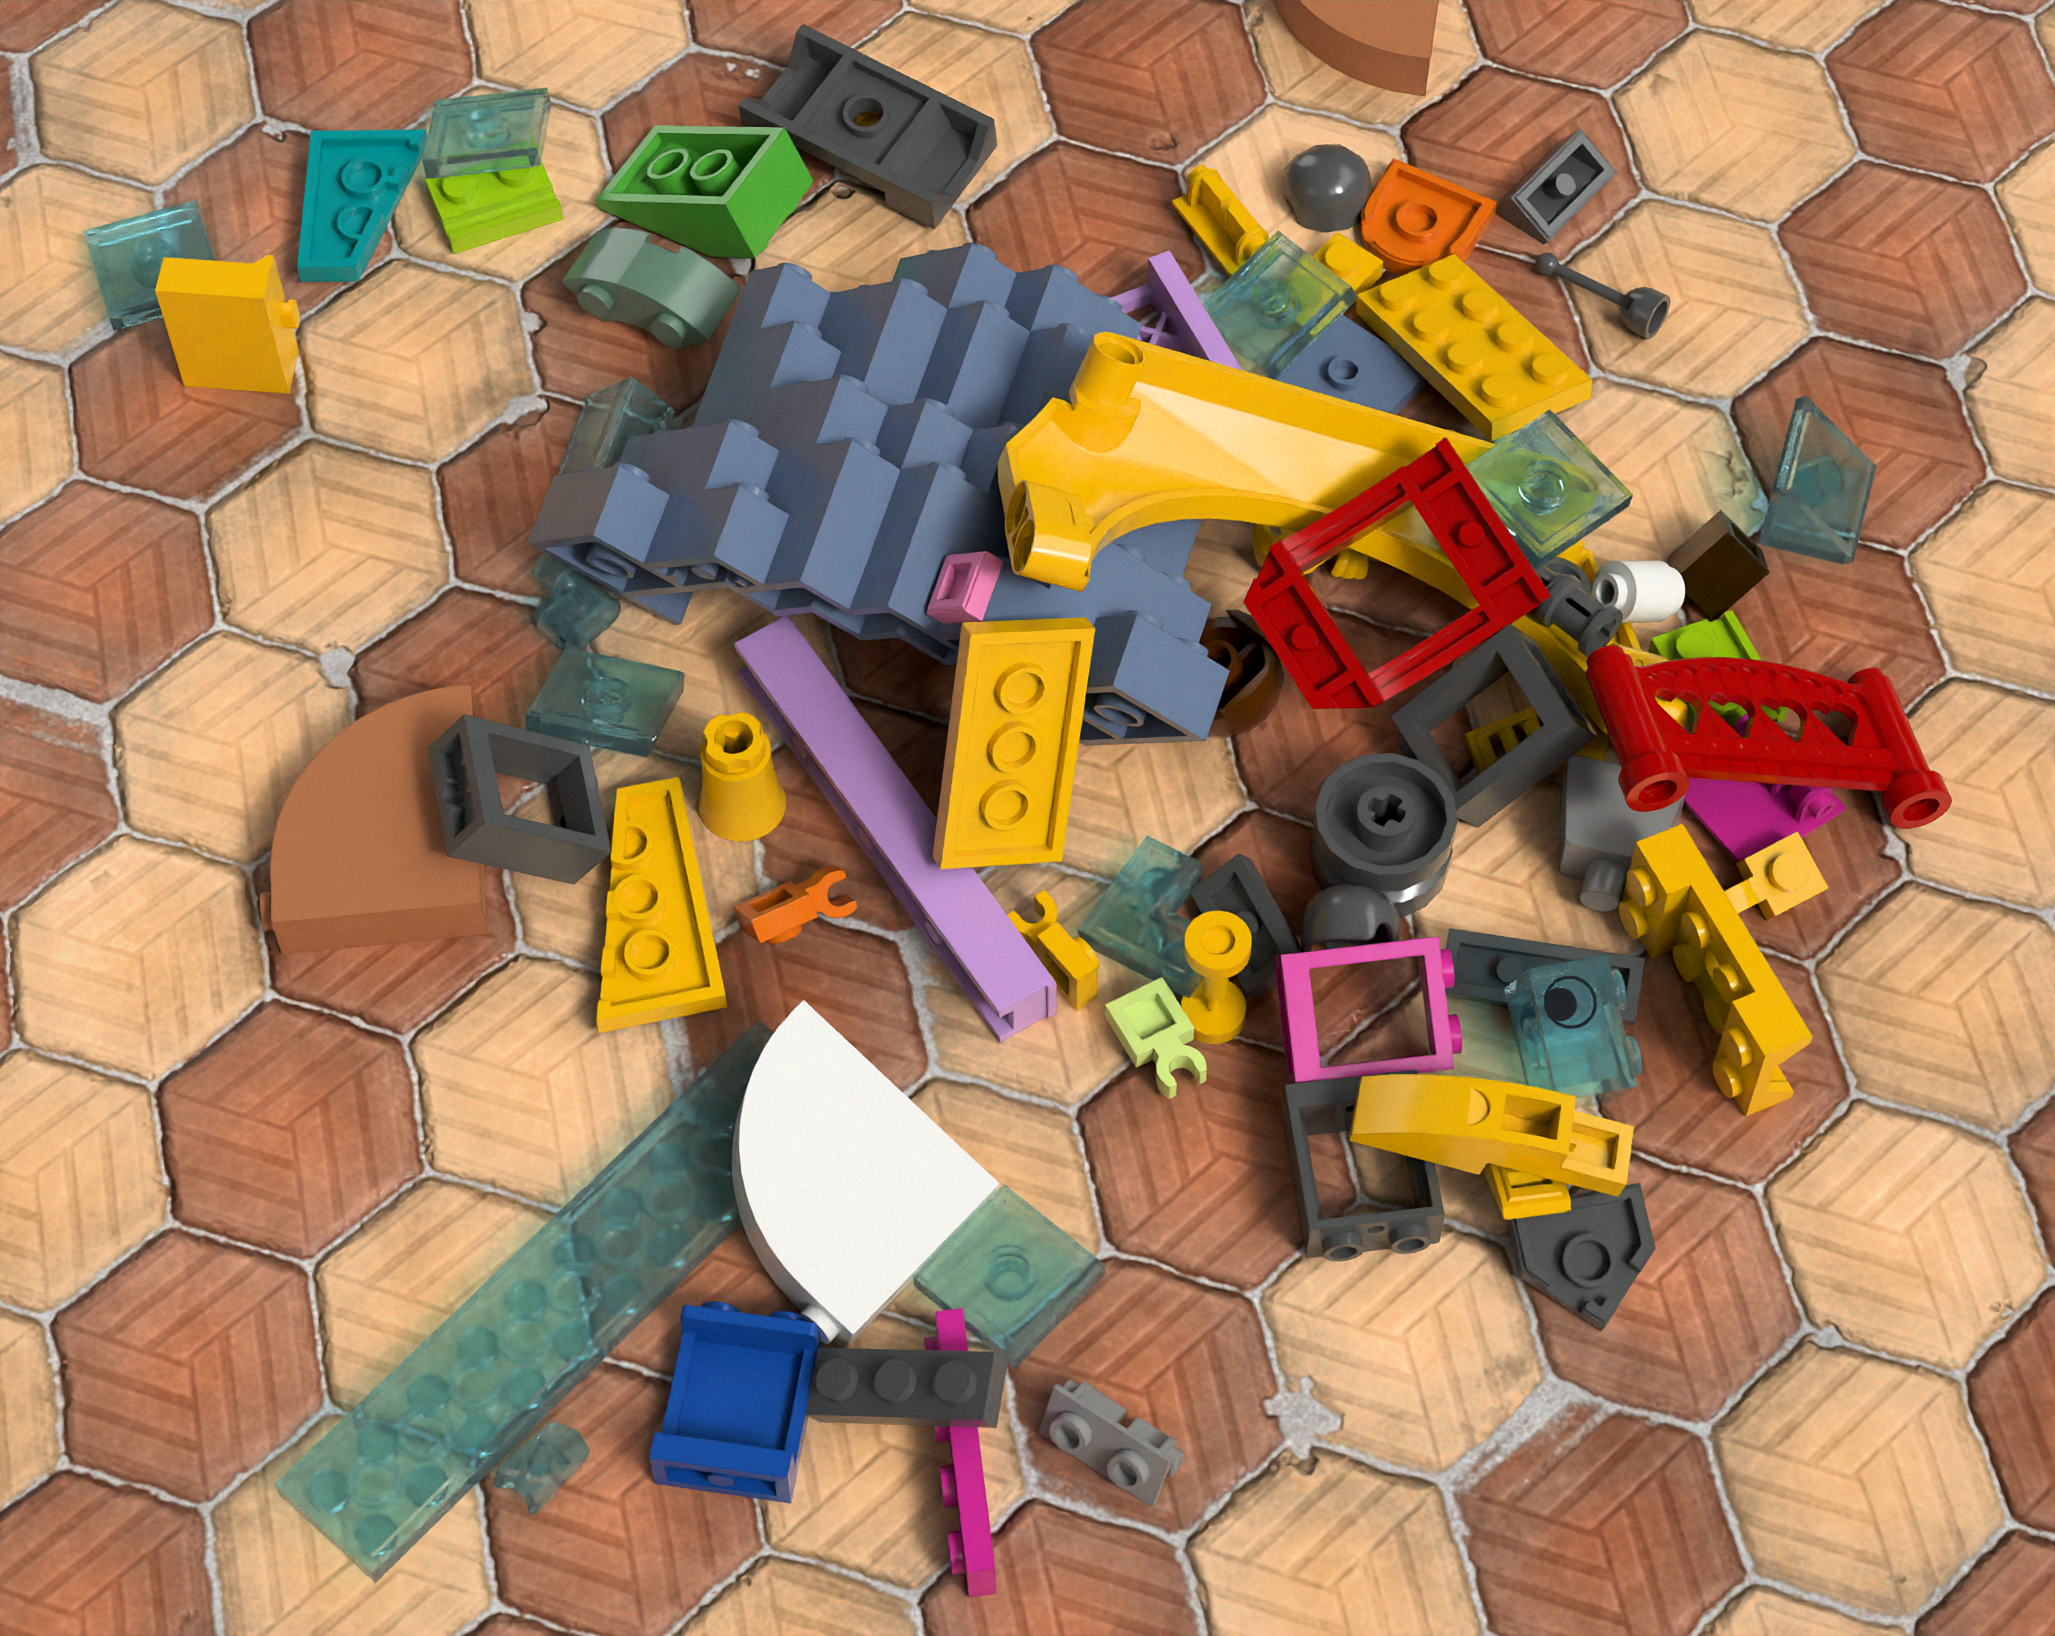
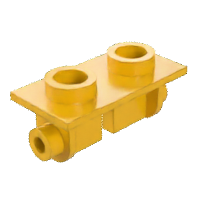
M1199 165L1191 170L1187 176V181L1190 183L1188 193L1172 200V205L1234 283L1283 259V253L1224 182L1216 169H1208L1205 165Z

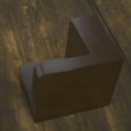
M1722 510L1715 514L1667 558V564L1681 574L1685 585V594L1711 619L1719 618L1770 573L1762 549Z

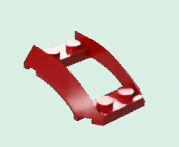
M1447 437L1436 443L1434 448L1407 466L1400 467L1331 513L1268 547L1270 550L1257 578L1253 579L1243 603L1312 709L1375 708L1469 652L1508 624H1512L1552 597L1539 573L1535 571L1469 471V467ZM1414 505L1479 606L1418 645L1368 673L1303 572L1362 539Z

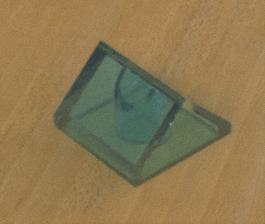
M1806 395L1795 400L1758 544L1844 565L1854 560L1876 465Z

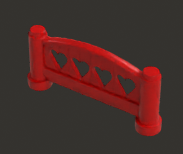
M1615 645L1599 648L1587 658L1586 664L1588 668L1586 670V677L1622 768L1618 776V783L1627 806L1634 811L1650 812L1675 803L1687 792L1690 785L1688 778L1884 791L1882 802L1889 819L1895 827L1902 829L1917 828L1929 824L1941 817L1951 806L1952 798L1940 773L1930 770L1890 678L1883 675L1882 671L1878 668L1860 670L1853 674L1847 682L1823 674L1784 664L1731 657L1686 658L1641 667L1635 666L1631 656L1624 653L1621 647ZM1655 696L1661 697L1668 702H1672L1675 698L1684 699L1694 707L1696 717L1691 734L1658 704ZM1708 701L1716 702L1720 706H1725L1729 702L1736 703L1747 712L1749 720L1744 738L1711 708ZM1761 705H1765L1772 710H1777L1779 707H1787L1798 715L1800 727L1796 742L1762 710ZM1812 709L1819 710L1823 714H1828L1830 711H1838L1849 719L1851 732L1847 746L1815 716Z

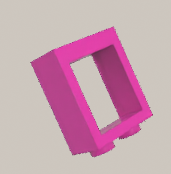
M1423 937L1273 955L1288 1084L1408 1070L1426 1073L1455 1069L1453 1054L1462 1053V1033L1457 1014L1448 1015L1445 993L1446 988L1454 987V966L1449 948L1440 949L1439 937ZM1418 956L1430 1053L1321 1066L1309 969Z

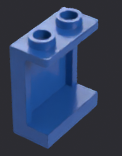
M705 1302L701 1307L684 1305L680 1316L682 1339L661 1433L654 1432L649 1456L655 1484L791 1504L808 1421L806 1410L817 1349L821 1348L818 1325L806 1322L801 1315L787 1311L771 1312L768 1316L741 1313L738 1308L723 1302Z

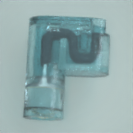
M543 553L535 562L532 568L533 578L550 591L552 595L537 607L532 615L531 624L557 648L562 649L569 656L575 655L615 622L620 614L621 604L594 580L546 553Z

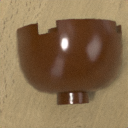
M1226 610L1229 617H1218L1212 620L1207 617L1199 644L1208 649V658L1230 670L1207 737L1231 738L1251 731L1265 721L1275 708L1282 688L1284 673L1281 660L1254 618L1240 610Z

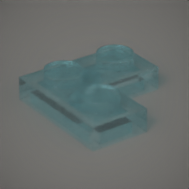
M1146 836L1077 929L1078 936L1083 938L1094 951L1153 981L1163 977L1171 990L1190 998L1201 983L1202 975L1190 967L1184 954L1185 933L1192 921L1176 914V912L1189 896L1190 890L1203 877L1202 863L1150 836Z

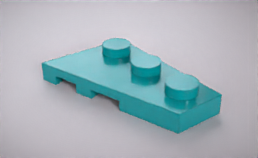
M426 129L311 131L297 270L301 282L360 281L429 145Z

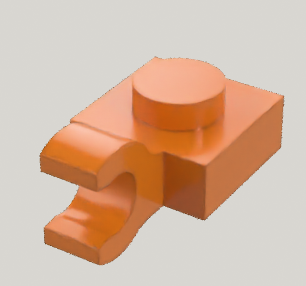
M837 865L822 867L812 877L797 885L789 881L734 906V910L743 931L760 944L765 941L769 944H775L797 936L803 930L802 924L818 918L817 912H822L831 918H843L853 913L858 906L856 900L849 895L842 896L835 901L828 900L827 892L829 887L833 883L846 878L843 869Z

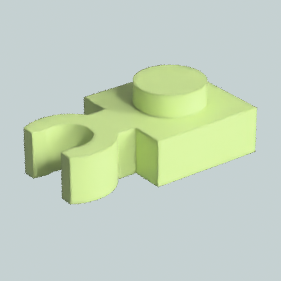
M1163 977L1105 1004V1018L1135 1067L1137 1068L1154 1060L1156 1064V1084L1159 1091L1165 1097L1171 1099L1176 1096L1177 1083L1170 1073L1177 1068L1189 1070L1198 1084L1206 1082L1207 1065L1203 1055L1197 1049L1185 1045L1194 1040V1026Z

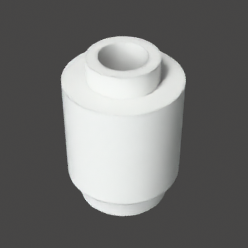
M1609 561L1602 565L1595 575L1592 585V598L1606 608L1608 606H1615L1623 613L1621 623L1661 622L1681 608L1685 598V585L1681 574L1663 561Z

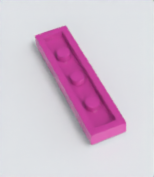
M963 1308L935 1311L937 1336L924 1338L925 1350L968 1351ZM934 1426L936 1443L950 1442L952 1465L939 1466L944 1508L958 1507L960 1531L947 1532L952 1575L966 1573L968 1597L996 1594V1571L978 1427Z

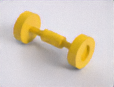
M1209 911L1197 916L1187 927L1184 939L1185 958L1190 967L1202 975V979L1193 983L1185 991L1181 1007L1194 1026V1039L1206 1044H1221L1232 1040L1242 1030L1246 1018L1245 997L1241 990L1229 981V977L1238 974L1247 965L1251 956L1252 937L1246 923L1238 916L1226 911Z

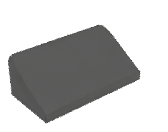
M1579 129L1559 141L1497 203L1496 213L1510 224L1545 244L1617 172L1585 133Z

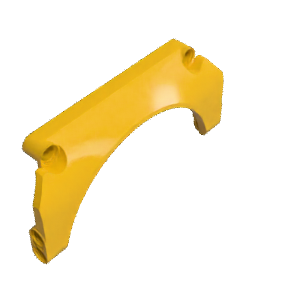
M1099 332L1093 336L1069 389L1071 404L1065 400L1053 397L1031 422L1006 443L997 462L998 484L1005 514V534L1014 574L1082 592L1090 579L1091 562L1098 552L1113 540L1135 529L1155 523L1182 519H1221L1275 526L1298 532L1352 500L1400 467L1407 466L1434 448L1435 444L1445 437L1448 438L1467 464L1469 471L1517 544L1537 560L1542 557L1555 556L1576 564L1584 571L1591 583V592L1589 594L1591 597L1593 581L1599 570L1592 550L1584 548L1585 545L1579 530L1598 498L1600 488L1589 475L1577 468L1110 332ZM1414 505L1347 547L1376 558L1420 579L1471 610L1479 606ZM1535 608L1513 622L1511 625L1536 640L1568 691L1581 704L1594 723L1604 733L1608 734L1586 677V670L1588 668L1586 664L1587 657L1578 650V642L1556 625L1545 626L1537 619ZM1621 623L1614 637L1606 645L1621 647L1624 653L1631 656L1635 666L1643 667L1649 664L1670 661L1667 657L1642 651L1631 623ZM1655 696L1658 704L1685 728L1688 711L1686 700L1675 698L1672 702H1668L1661 697Z

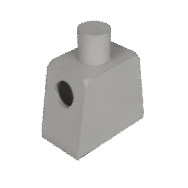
M1573 755L1567 760L1560 794L1559 872L1565 877L1584 880L1580 895L1582 904L1592 910L1609 912L1617 909L1622 889L1625 890L1626 874L1630 869L1636 842L1677 826L1685 795L1670 806L1650 812L1634 811L1627 806L1618 783V776L1622 770L1621 765Z

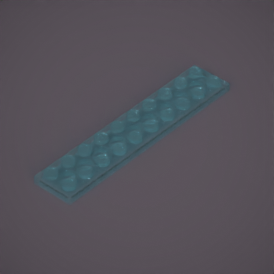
M758 1020L275 1484L279 1495L375 1583L742 1223L734 1193L732 1146L737 1115L749 1079L764 1047L774 1034L762 1022Z

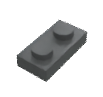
M1238 853L1190 890L1202 914L1209 911L1230 912L1241 918L1248 926L1252 937L1251 956L1245 968L1236 974L1248 995L1260 999L1277 986L1273 955L1304 952L1251 858Z

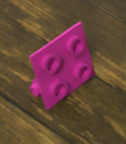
M1748 714L1742 716L1734 726V729L1742 738H1744L1748 724ZM1688 778L1690 785L1684 799V804L1737 863L1797 831L1800 837L1803 838L1846 810L1842 802L1832 793V788L1783 785L1781 783H1755V781L1740 782Z

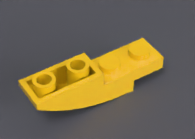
M1391 1074L1361 1077L1358 1084L1349 1141L1478 1175L1481 1174L1485 1165L1490 1163L1619 1197L1627 1185L1634 1126L1575 1111L1576 1096L1539 1087L1464 1076Z

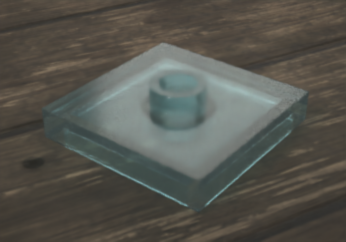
M547 87L435 100L422 158L426 178L432 179L541 165L551 109Z
M197 200L83 231L113 331L163 317L155 293L163 257L216 261Z
M1277 230L1202 305L1224 341L1266 376L1276 380L1358 299V296L1348 283Z
M1550 409L1467 464L1469 471L1536 570L1629 507L1633 494Z
M565 648L526 714V730L588 746L647 758L684 691L685 673L674 669Z
M1003 1183L913 1276L914 1287L941 1309L963 1308L965 1328L994 1352L1008 1359V1363L1016 1369L1105 1275V1264Z

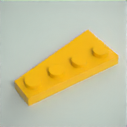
M680 777L617 788L610 859L612 865L610 891L607 893L605 948L602 951L601 994L600 1000H598L596 1019L598 1031L603 1033L727 1008L725 989Z

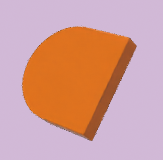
M1393 158L1370 192L1368 200L1362 208L1360 220L1361 242L1365 250L1384 261L1383 268L1400 276L1453 254L1464 262L1495 216L1497 201Z

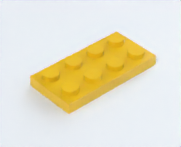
M1455 254L1356 295V314L1491 442L1591 398L1592 378Z
M1086 617L962 622L932 855L940 869L1062 861L1095 635V627Z

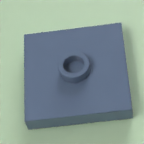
M1337 310L1267 376L1270 379L1397 415L1428 384V381L1391 346Z

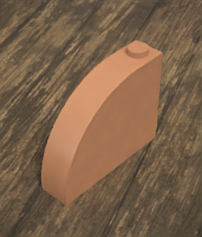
M1273 0L1278 14L1290 32L1313 55L1330 67L1371 86L1411 95H1426L1439 0Z
M471 684L437 688L409 695L385 704L364 715L344 728L325 744L296 779L284 801L275 827L270 864L271 891L261 892L260 913L264 931L274 930L282 954L488 935L485 865L448 857L428 747L463 714L478 717Z

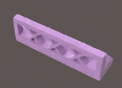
M1170 250L1148 258V281L1146 285L1111 297L1122 305V312L1125 314L1149 304H1153L1160 316L1156 328L1152 329L1141 326L1137 340L1242 370Z

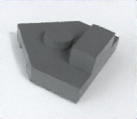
M1640 1183L1626 1185L1619 1197L1597 1191L1570 1195L1571 1210L1567 1212L1507 1220L1520 1278L1600 1331L1605 1328L1632 1283L1656 1249Z

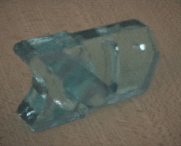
M551 1422L498 1468L493 1485L497 1488H511L520 1492L526 1499L528 1512L535 1515L586 1462L590 1449L578 1430Z

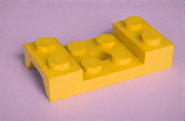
M1683 823L1637 841L1630 869L1626 874L1627 881L1622 902L1619 904L1620 919L1628 935L1632 939L1639 938L1651 958L1672 950L1673 959L1680 975L1687 982L1693 981L1704 998V1009L1707 1019L1713 1030L1717 1034L1722 1035L1712 1066L1719 1089L1727 1098H1735L1745 1117L1792 1098L1794 1091L1779 1065L1811 1043L1813 1036Z

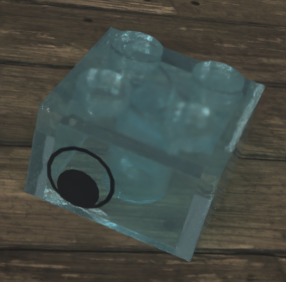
M1607 954L1531 968L1505 988L1527 1086L1576 1096L1575 1109L1611 1102L1637 1087L1635 1076L1640 1075L1642 1072L1641 1054L1635 1037L1633 1035L1626 1036L1620 1012V1010L1626 1009L1627 1006L1625 984L1618 969L1611 970Z

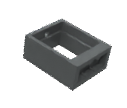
M1511 624L1505 626L1391 716L1403 735L1397 743L1404 756L1421 761L1440 775L1455 798L1457 817L1477 828L1598 737L1536 640ZM1510 670L1544 725L1463 786L1430 732Z
M463 714L428 747L448 857L576 884L611 853L609 834L606 828L598 790V781L589 745ZM496 772L547 784L555 826L505 815L503 813Z
M1408 1070V1071H1399V1072L1373 1074V1075H1364V1076L1391 1075V1074H1418V1073H1417V1070ZM1362 1076L1284 1085L1281 1115L1306 1259L1324 1257L1329 1261L1341 1262L1354 1259L1363 1252L1391 1249L1399 1254H1410L1422 1251L1430 1244L1440 1242L1445 1213L1435 1163L1406 1156L1415 1209L1328 1219L1321 1218L1307 1136L1351 1130L1358 1084Z

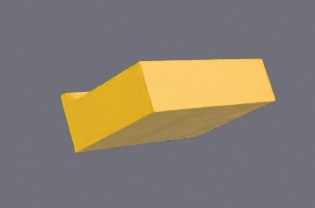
M266 255L255 263L163 257L155 293L184 386L289 394L299 354L293 328L298 329L300 313L296 300L289 299L286 303L274 255Z

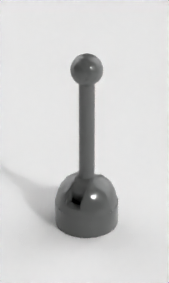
M1543 253L1536 260V269L1541 275L1551 276L1555 274L1619 305L1620 317L1624 325L1632 332L1646 339L1652 338L1666 319L1671 300L1668 295L1644 286L1635 288L1624 295L1559 264L1558 258L1552 253Z

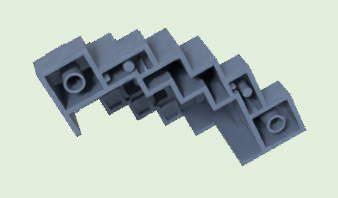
M969 242L959 247L929 250L924 254L900 258L891 282L860 285L858 288L840 292H828L811 281L812 275L806 269L791 263L783 262L777 266L751 271L693 424L685 429L672 431L659 429L653 434L629 437L619 463L614 464V467L602 469L582 468L581 472L553 476L528 540V544L673 625H680L682 623L693 591L729 588L776 616L814 613L861 641L900 638L945 665H957L962 623L943 624L927 615V608L941 569L948 555L987 551L1004 561L983 621L978 622L1086 617L1095 627L1082 718L1084 721L1081 726L1079 742L1085 746L1206 741L1230 671L1208 658V649L1199 644L1212 604L1190 591V582L1182 578L1202 519H1182L1155 523L1135 529L1113 540L1098 552L1092 560L1090 579L1082 592L1014 574L1005 534V514L998 484L997 462L1006 443L1031 422L1053 397L1065 400L1071 404L1069 389L1094 335L1099 332H1110L1137 340L1142 324L1122 312V305L1116 300L1105 295L1095 294L1078 283V276L1067 268L1058 265H1046L1042 269L1021 273L1014 272L997 261V255L994 251L977 243Z

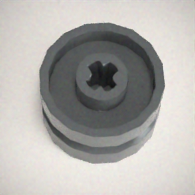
M1395 753L1365 754L1340 765L1323 782L1315 804L1314 830L1310 849L1312 871L1315 879L1322 890L1342 883L1375 889L1390 899L1400 918L1425 908L1443 889L1450 869L1453 852L1452 845L1457 828L1454 796L1442 777L1419 760Z

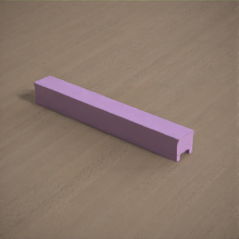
M789 615L779 616V620L735 642V651L746 665L738 670V677L997 1040L1001 1043L1046 1016L1049 1019L1056 1015L1057 983L972 867L939 868L932 857L937 818Z

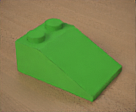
M655 125L595 201L599 208L605 212L711 257L756 259L766 249L769 240L787 216L797 208L798 202L814 181L785 127Z

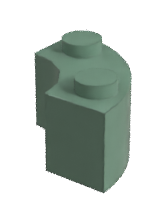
M610 228L596 231L562 280L577 296L580 306L588 313L597 316L602 322L621 321L636 325L653 334L659 341L668 345L674 351L709 340L742 290L723 271L692 250L682 246L676 254L651 244L650 233L628 228Z

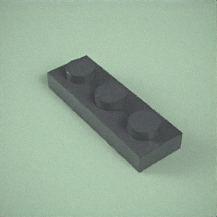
M1449 928L1446 948H1449L1452 955L1455 982L1453 988L1445 989L1446 997L1522 1009L1530 999L1539 995H1545L1547 987L1554 980L1563 976H1576L1585 980L1593 988L1597 997V1009L1592 1020L1635 1025L1645 958ZM1564 979L1557 982L1550 989L1565 988L1575 995L1577 1009L1572 1017L1587 1019L1591 1015L1594 1007L1593 996L1590 989L1584 983L1575 979ZM1544 999L1531 1002L1525 1009L1540 1007L1545 1010Z
M818 1348L806 1415L818 1422L997 1428L1008 1359L996 1352Z

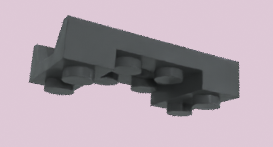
M804 24L796 32L787 68L762 100L745 97L738 105L743 127H785L796 149L799 148L884 191L886 205L933 229L937 227L997 147L995 121L993 118ZM875 112L882 116L872 126L862 127L852 122L858 114Z

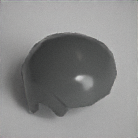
M1341 144L1315 145L1295 155L1285 168L1286 173L1283 176L1285 200L1291 203L1298 224L1304 228L1322 232L1347 230L1358 224L1361 220L1362 208L1365 206L1372 191L1370 171L1363 158Z
M1346 883L1317 892L1304 910L1301 924V949L1303 951H1311L1312 945L1322 943L1325 949L1343 947L1347 942L1352 945L1397 941L1399 940L1401 922L1399 914L1390 899L1375 889Z

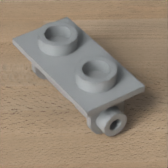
M1069 1380L1063 1387L1056 1384L1053 1387L1038 1433L1056 1444L1064 1452L1073 1455L1113 1481L1121 1489L1130 1492L1153 1507L1157 1502L1166 1475L1173 1477L1186 1457V1453L1177 1448L1178 1440L1173 1436H1167L1139 1417L1128 1428H1125L1119 1422L1123 1419L1126 1409L1092 1388V1384L1087 1381L1079 1385Z

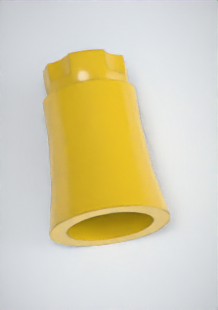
M743 711L732 715L718 714L708 722L703 731V741L700 747L702 786L698 800L699 815L704 825L720 838L736 842L755 840L770 833L782 820L786 810L785 791L776 775L770 742L762 730L761 723L753 715Z

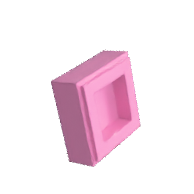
M987 551L946 556L927 608V615L943 624L983 621L1004 561Z

